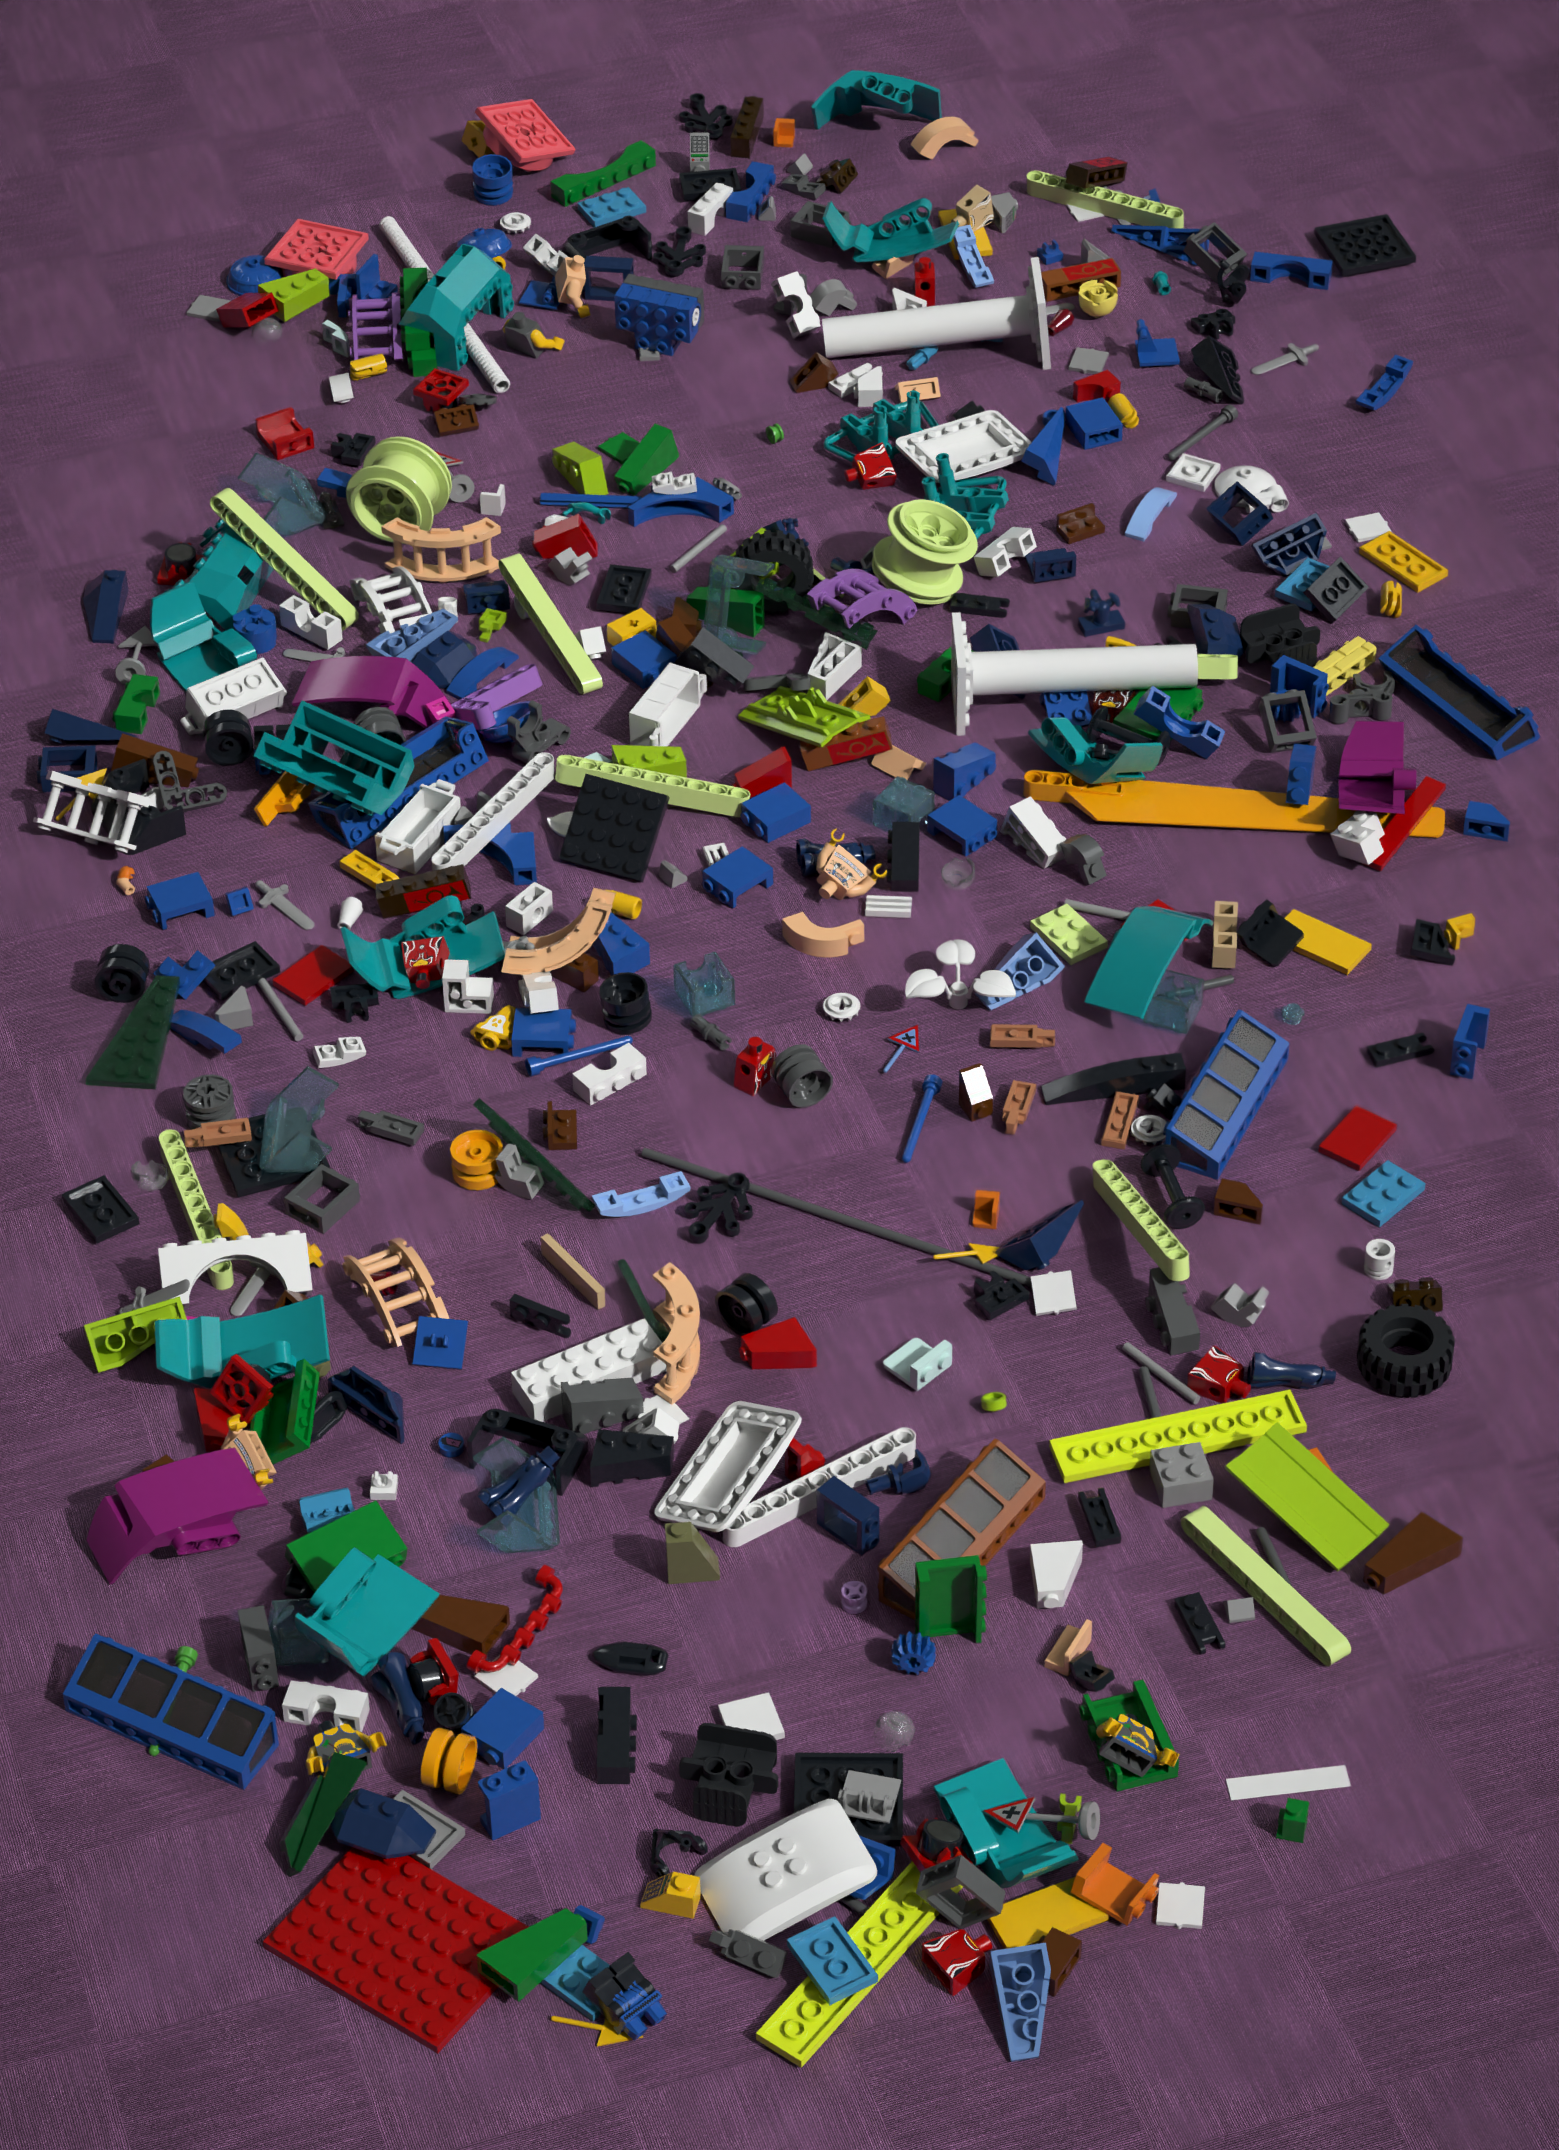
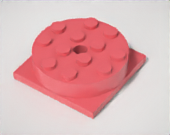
M533 99L477 107L475 111L485 124L483 135L486 145L496 155L506 157L513 166L522 168L527 172L544 170L552 164L555 157L573 155L576 150Z
M297 219L265 257V265L279 267L283 277L316 268L328 278L336 280L340 274L354 273L357 267L356 254L369 240L368 233Z

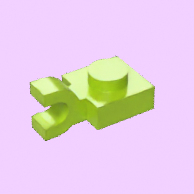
M489 608L485 610L479 619V630L482 631L479 637L480 641L488 643L492 630L499 631L506 622L507 612Z
M1060 1793L1059 1807L1061 1811L1064 1812L1065 1816H1077V1812L1081 1808L1082 1796H1076L1074 1803H1067L1066 1794ZM1058 1822L1057 1831L1062 1832L1061 1841L1072 1844L1076 1823Z

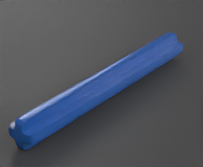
M541 493L540 504L568 506L570 503L587 502L596 507L628 508L642 497Z

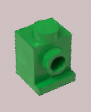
M1287 1799L1286 1809L1280 1808L1277 1839L1303 1843L1308 1822L1309 1801Z

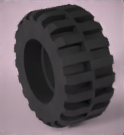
M766 530L763 534L759 532L753 534L752 539H745L743 546L740 545L737 548L736 555L733 557L734 589L763 592L764 610L769 611V613H775V611L786 612L790 607L794 609L799 606V601L801 603L804 602L807 598V593L812 590V583L814 582L813 560L810 550L807 546H804V542L800 538L795 539V535L791 533L783 534L781 530H776V532ZM769 562L785 564L792 570L786 578L779 581H765L754 574L758 567Z
M1401 1304L1397 1307L1395 1305L1387 1306L1385 1310L1381 1308L1374 1312V1316L1370 1315L1361 1326L1357 1350L1358 1369L1361 1371L1364 1379L1370 1381L1371 1386L1375 1389H1382V1392L1389 1395L1392 1393L1396 1394V1397L1403 1398V1395H1409L1410 1398L1418 1397V1394L1427 1395L1432 1392V1389L1436 1390L1441 1387L1450 1376L1455 1345L1453 1332L1449 1325H1446V1321L1442 1317H1436L1435 1312L1430 1309L1426 1311L1422 1306L1415 1305V1307H1411L1408 1304ZM1408 1346L1422 1353L1417 1355H1401L1391 1351L1389 1348Z

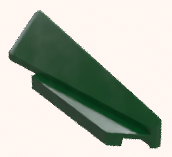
M333 1752L329 1758L324 1775L314 1777L279 1842L281 1852L286 1853L289 1866L286 1873L289 1877L303 1870L333 1821L335 1813L343 1804L366 1767L367 1762Z

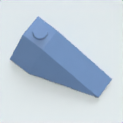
M441 609L421 617L419 622L410 626L407 623L401 625V629L393 633L386 631L367 643L366 647L372 656L406 658L413 662L422 649L446 631H449L458 621V617L445 609Z
M1037 932L1027 934L1008 951L994 969L1005 972L1010 977L1016 991V997H987L978 993L975 994L987 1009L991 1011L1033 989L1051 982L1065 966Z
M1046 1943L990 1951L988 1961L1010 2061L1015 2062L1039 2058L1051 1973Z

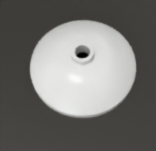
M1242 465L1231 467L1219 474L1215 480V492L1220 497L1237 481L1251 494L1265 492L1268 487L1277 484L1275 479L1265 470L1254 466ZM1244 499L1235 506L1245 507Z

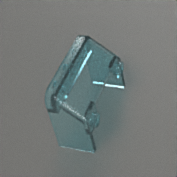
M256 452L238 476L239 480L254 486L261 499L273 501L274 505L263 520L284 536L294 535L319 525L327 517L307 478L301 472Z
M718 555L712 559L709 567L704 628L734 651L757 655L766 646V642L738 637L735 630L727 627L730 588L740 586L744 581L745 573L766 576L774 569L775 564Z
M307 1066L271 1101L265 1115L259 1164L261 1169L269 1173H299L316 1169L319 1162L332 1151V1147L311 1136L312 1124L316 1120H320L324 1115L325 1099L339 1087V1083Z
M502 1437L474 1455L473 1460L491 1472V1485L493 1487L509 1477L531 1455L505 1437ZM550 1473L546 1479L547 1481L541 1487H538L529 1495L516 1515L507 1510L477 1529V1534L506 1553L551 1550L560 1543L556 1480L553 1473Z

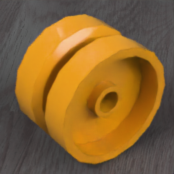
M471 1130L458 1135L452 1141L450 1147L454 1181L461 1187L469 1190L488 1189L498 1184L499 1182L494 1175L499 1170L495 1159L503 1150L500 1138L486 1130Z
M436 1728L428 1740L421 1765L422 1784L436 1789L443 1785L447 1792L462 1794L468 1786L477 1756V1739L475 1736L461 1733L455 1737L451 1730Z

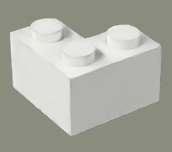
M1358 810L1330 834L1339 856L1369 865L1384 852L1379 839L1385 833L1375 812Z
M445 960L442 976L445 1012L491 1014L494 997L493 978L469 977L468 960Z

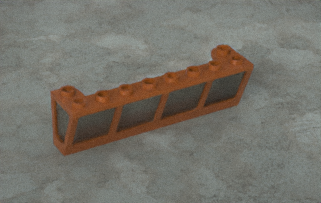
M994 1438L988 1446L986 1445L982 1448L975 1461H971L967 1465L965 1472L953 1480L948 1491L938 1497L936 1504L931 1509L925 1511L920 1522L909 1529L907 1536L902 1542L896 1543L892 1553L880 1561L877 1568L879 1572V1582L877 1585L879 1601L915 1620V1562L979 1555L980 1564L986 1566L1045 1499L1046 1481L1002 1442Z

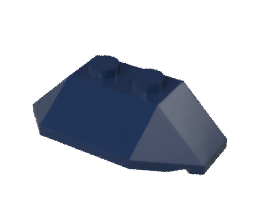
M1314 513L1252 544L1251 547L1263 565L1286 577L1292 574L1307 558L1315 561L1319 559L1327 529L1317 513Z
M1188 604L1187 609L1198 653L1237 655L1239 660L1244 653L1236 618L1208 604Z
M446 631L422 649L412 663L426 674L438 688H446L462 668L477 656L476 646L460 634Z
M355 1366L327 1379L329 1393L332 1391L341 1392L347 1409L398 1443L402 1444L405 1442L403 1399L397 1392L391 1391L379 1380L373 1379Z
M362 1788L348 1794L330 1824L337 1842L385 1859L403 1857L414 1853L416 1855L424 1854L436 1835V1829L409 1804Z

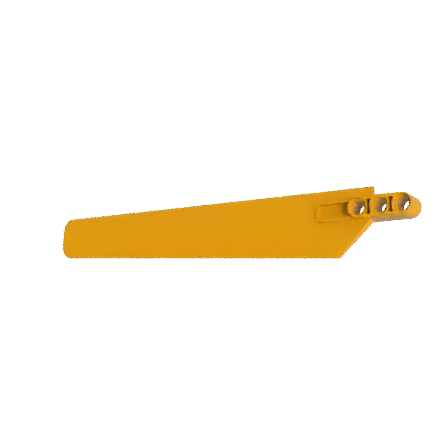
M1030 770L1024 775L1023 795L1026 798L1031 796L1033 800L1072 803L1095 821L1332 833L1340 824L1347 821L1358 811L1339 809V798L1310 796L1308 805L1286 803L1287 793L1145 780L1089 784L1072 773ZM1431 807L1409 836L1441 837L1444 833L1445 811L1439 807ZM1375 812L1383 830L1396 815V813Z

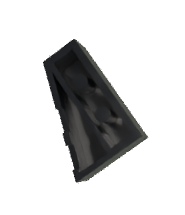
M704 627L687 643L674 662L679 666L698 671L699 674H705L707 680L733 693L745 682L754 668L753 664Z
M892 822V830H888V844H892V850H887V863H892V869H887V883H891V891L919 892L920 822Z
M598 1429L590 1465L591 1487H598L599 1483L615 1481V1484L623 1483V1479L638 1477L639 1480L671 1476L675 1457L674 1436Z
M598 1687V1784H630V1773H636V1757H631V1752H636V1736H632V1731H637V1715H632L631 1687Z

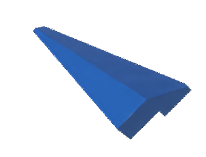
M1112 225V232L1198 266L1183 250L1187 245L1186 240L1193 233L1195 235L1198 234L1200 229ZM1208 239L1200 244L1207 253L1209 247Z
M1062 407L1059 408L1028 446L1022 458V462L1039 470L1038 478L1053 486L1057 481L1065 421V411Z

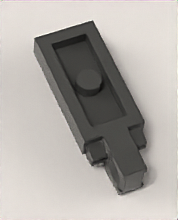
M362 1110L358 1115V1126L371 1133L412 1146L416 1144L424 1132L423 1123L382 1110L380 1113L375 1114Z
M729 1929L728 1934L719 1930H713L709 1939L710 1942L722 1946L721 1953L726 1955V1957L774 1978H779L788 1951L740 1930Z

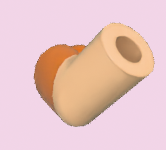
M123 866L118 871L116 884L126 895H132L135 887L129 882V879L133 878L131 874H135V871L131 867Z

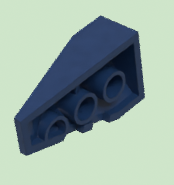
M105 570L86 586L83 603L93 643L114 644L129 591L126 571Z
M987 624L970 637L973 646L972 651L1020 650L1014 636L991 624ZM1025 693L1013 694L1021 699L1025 698Z
M53 708L44 732L50 735L49 740L62 743V740L119 741L122 733L138 738V736Z
M1083 1200L1060 1208L1043 1219V1222L1027 1229L1026 1234L1008 1241L995 1251L996 1254L1026 1271L1035 1267L1037 1270L1045 1268L1050 1264L1049 1260L1058 1253L1084 1205Z

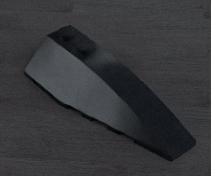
M1181 1053L1132 1058L1103 1064L1064 1076L1042 1085L1041 1090L1046 1105L1113 1098L1116 1092L1135 1095L1147 1094L1152 1088L1158 1089L1164 1083L1171 1090L1185 1089L1186 1067Z

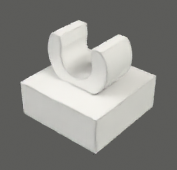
M375 1471L371 1479L370 1499L396 1500L398 1474H393L391 1471H388V1474H379L378 1471Z

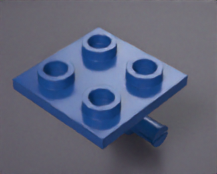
M1139 319L1136 323L1138 340H1135L1139 366L1180 365L1175 338L1152 339L1145 321Z

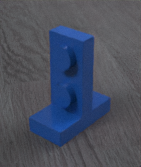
M340 274L336 280L329 278V295H338L339 317H347V310L350 309L349 298H352V295H356L357 292L355 274Z

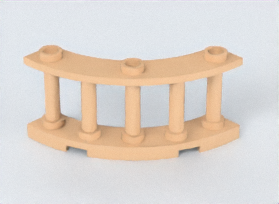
M397 517L381 526L382 533L393 539L394 558L384 564L390 570L394 567L402 566L411 573L414 579L438 581L440 583L466 580L493 573L499 569V560L492 556L491 538L501 533V527L486 517L475 523L462 526V530L450 531V528H431L430 531L420 530L419 526L405 522ZM482 541L483 557L470 562L469 546ZM402 543L413 547L414 560L403 556ZM422 547L437 549L438 565L423 563ZM461 547L462 564L446 565L445 548Z
M593 887L588 903L570 924L548 935L527 937L528 941L534 944V949L516 950L507 948L501 972L520 975L543 971L548 972L560 968L581 956L591 947L592 943L603 931L616 893ZM511 936L510 941L518 940L520 937Z
M397 1237L388 1240L390 1246L386 1250L358 1260L351 1255L343 1256L345 1262L342 1263L345 1274L350 1276L351 1280L359 1283L365 1297L371 1299L384 1325L383 1334L388 1344L391 1343L392 1347L402 1345L400 1337L417 1331L418 1320L396 1328L389 1311L422 1300L423 1302L426 1301L430 1310L428 1317L449 1319L441 1296L436 1298L431 1286H434L435 1283L423 1261L412 1246L406 1247L407 1242ZM398 1264L406 1269V1271L375 1282L370 1274ZM408 1280L415 1281L418 1291L388 1302H384L379 1292L382 1289Z
M669 1262L652 1275V1278L665 1289V1301L653 1309V1316L669 1332L665 1341L653 1351V1355L666 1364V1375L654 1386V1393L672 1405L689 1389L691 1381L698 1371L700 1363V1340L698 1335L700 1309L692 1284L676 1266Z

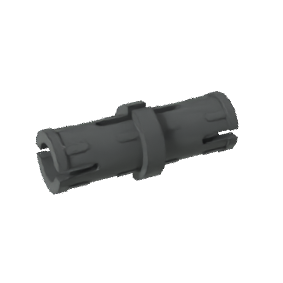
M1188 377L1185 380L1184 388L1197 393L1199 397H1207L1215 402L1222 400L1224 392L1210 386V383L1206 381L1201 382L1192 377Z
M700 1014L692 1017L691 1020L694 1022L690 1021V1026L700 1032L703 1039L706 1041L710 1040L722 1051L729 1048L730 1045L728 1043L732 1042L731 1038L722 1033L716 1024L709 1023Z

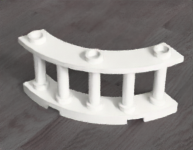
M402 566L392 568L393 574L369 581L360 577L349 580L355 601H367V608L373 617L378 616L381 622L378 624L381 634L386 631L390 633L395 632L391 622L394 618L421 611L422 615L432 613L423 594L421 583L417 582L411 573ZM397 585L398 588H403L382 595L376 592ZM409 595L416 602L415 604L394 610L385 609L384 606L385 602Z
M48 770L46 779L52 781V789L43 819L36 817L33 819V822L39 823L38 828L51 831V828H56L85 837L84 841L97 845L98 841L115 845L116 850L128 853V849H136L135 845L128 843L138 810H141V806L148 807L150 798L122 790H113L112 788L95 783H88V786L82 785L81 779ZM64 785L76 788L75 792L77 793L67 826L51 822L61 788L64 789ZM90 792L98 795L97 799H99L88 833L77 830L76 826L85 796H88ZM112 798L117 800L116 804L118 806L107 838L99 836L98 833L107 803ZM129 807L120 840H117L126 808Z

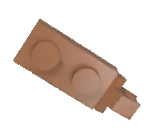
M991 1025L990 1047L1039 1048L1055 1046V1030H1043L1038 1028V1025Z
M1013 1080L1003 1108L1002 1121H1006V1134L1015 1135L1018 1124H1024V1121H1026L1036 1092V1084Z
M249 1118L201 1123V1127L184 1130L185 1146L205 1147L252 1141Z

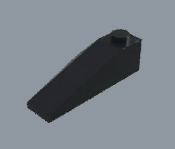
M1207 336L1191 349L1194 357L1193 362L1231 399L1243 404V390L1238 383L1241 378L1238 373L1236 374L1239 365L1233 350L1211 336Z

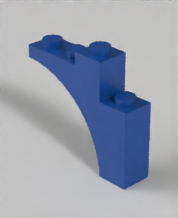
M699 477L696 478L697 492L660 494L654 492L651 485V493L628 507V521L630 525L636 527L643 522L662 516L695 515L720 523L734 514V499L731 495Z
M509 822L479 852L494 858L505 866L514 880V885L537 883L534 832L511 833V823ZM465 824L444 825V842L446 843Z

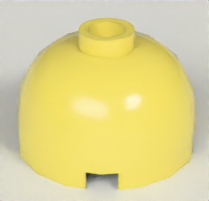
M1097 280L1083 283L1078 293L1080 307L1085 313L1094 317L1108 315L1117 304V287L1105 280L1104 284L1097 283Z

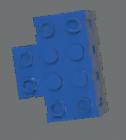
M628 274L614 295L616 329L634 332L636 338L635 349L643 348L645 350L648 348L650 351H655L656 348L659 354L673 356L682 341L685 343L692 342L704 323L703 288H694L688 285L674 284L673 282Z

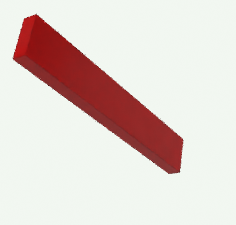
M1428 776L1423 779L1404 803L1405 814L1396 813L1383 830L1385 835L1379 841L1384 852L1367 866L1380 872L1383 870L1445 791V783Z

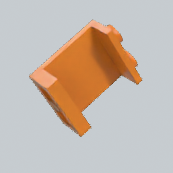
M1102 1843L1076 1874L1070 1893L1128 1926L1134 1917L1138 1919L1142 1915L1146 1902L1149 1901L1151 1903L1155 1899L1159 1888L1156 1887L1159 1875L1154 1873L1148 1882L1143 1884L1109 1864L1108 1860L1112 1847Z

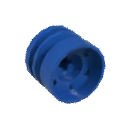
M494 154L484 155L475 160L472 166V178L474 180L473 194L477 201L486 205H500L512 198L513 170L510 160L504 156Z

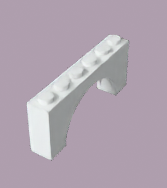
M299 1230L287 1231L285 1235L276 1236L275 1233H265L261 1235V1238H251L249 1235L236 1237V1240L227 1241L226 1238H216L212 1240V1243L203 1244L202 1241L196 1240L187 1242V1245L177 1246V1243H167L162 1245L163 1248H158L162 1289L184 1279L190 1282L188 1291L176 1296H180L184 1309L189 1308V1296L196 1280L214 1265L231 1260H247L259 1263L275 1273L285 1290L301 1293L305 1296L312 1295L306 1233H300Z

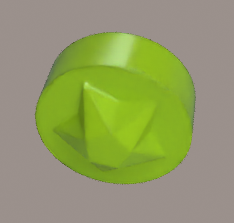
M1001 1392L984 1394L981 1397L982 1409L995 1412L1007 1406L1006 1395Z

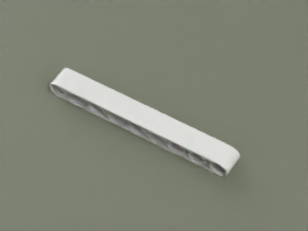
M546 752L539 753L527 763L432 856V871L461 864L465 866L554 779L553 755Z
M907 1427L899 1428L749 1503L741 1514L723 1530L724 1544L729 1547H739L817 1508L816 1490L833 1476L854 1489L864 1484L866 1479L886 1473L887 1465L893 1464L896 1468L900 1463L904 1464L915 1457L916 1433Z

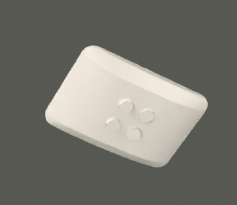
M988 410L899 437L896 440V448L924 475L934 477L935 482L940 483L936 456L940 453H947L949 455V462L955 481L1022 460L1026 449L1032 442L1001 413Z
M744 1401L730 1404L656 1506V1517L659 1520L671 1523L691 1522L695 1528L712 1532H720L726 1529L750 1503L781 1459L801 1424L802 1418L795 1411Z
M826 1799L804 1808L737 1843L698 1868L695 1876L700 1877L701 1894L723 1933L728 1934L729 1929L740 1930L764 1941L871 1883L877 1876V1867L841 1804L837 1800Z

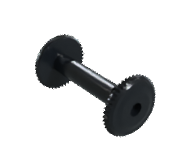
M1103 706L1096 710L1088 726L1087 737L1089 742H1096L1100 735L1104 733L1125 743H1161L1163 748L1157 766L1163 762L1171 742L1168 731L1160 733L1155 741L1107 722V707Z
M1162 1144L1151 1148L1144 1154L1140 1162L1141 1169L1148 1176H1160L1172 1201L1164 1212L1166 1224L1175 1229L1188 1228L1202 1218L1205 1205L1201 1199L1195 1196L1185 1197L1173 1171L1180 1162L1181 1153L1173 1145Z

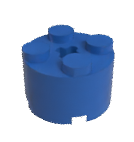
M254 604L250 608L233 615V629L253 645L257 654L268 652L275 647L277 630L275 616L272 612L262 608L261 605Z

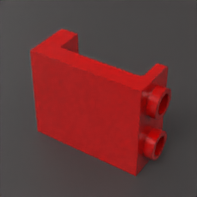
M292 407L256 418L255 420L257 436L277 460L314 448L313 431L310 427L306 429L301 427L295 419Z

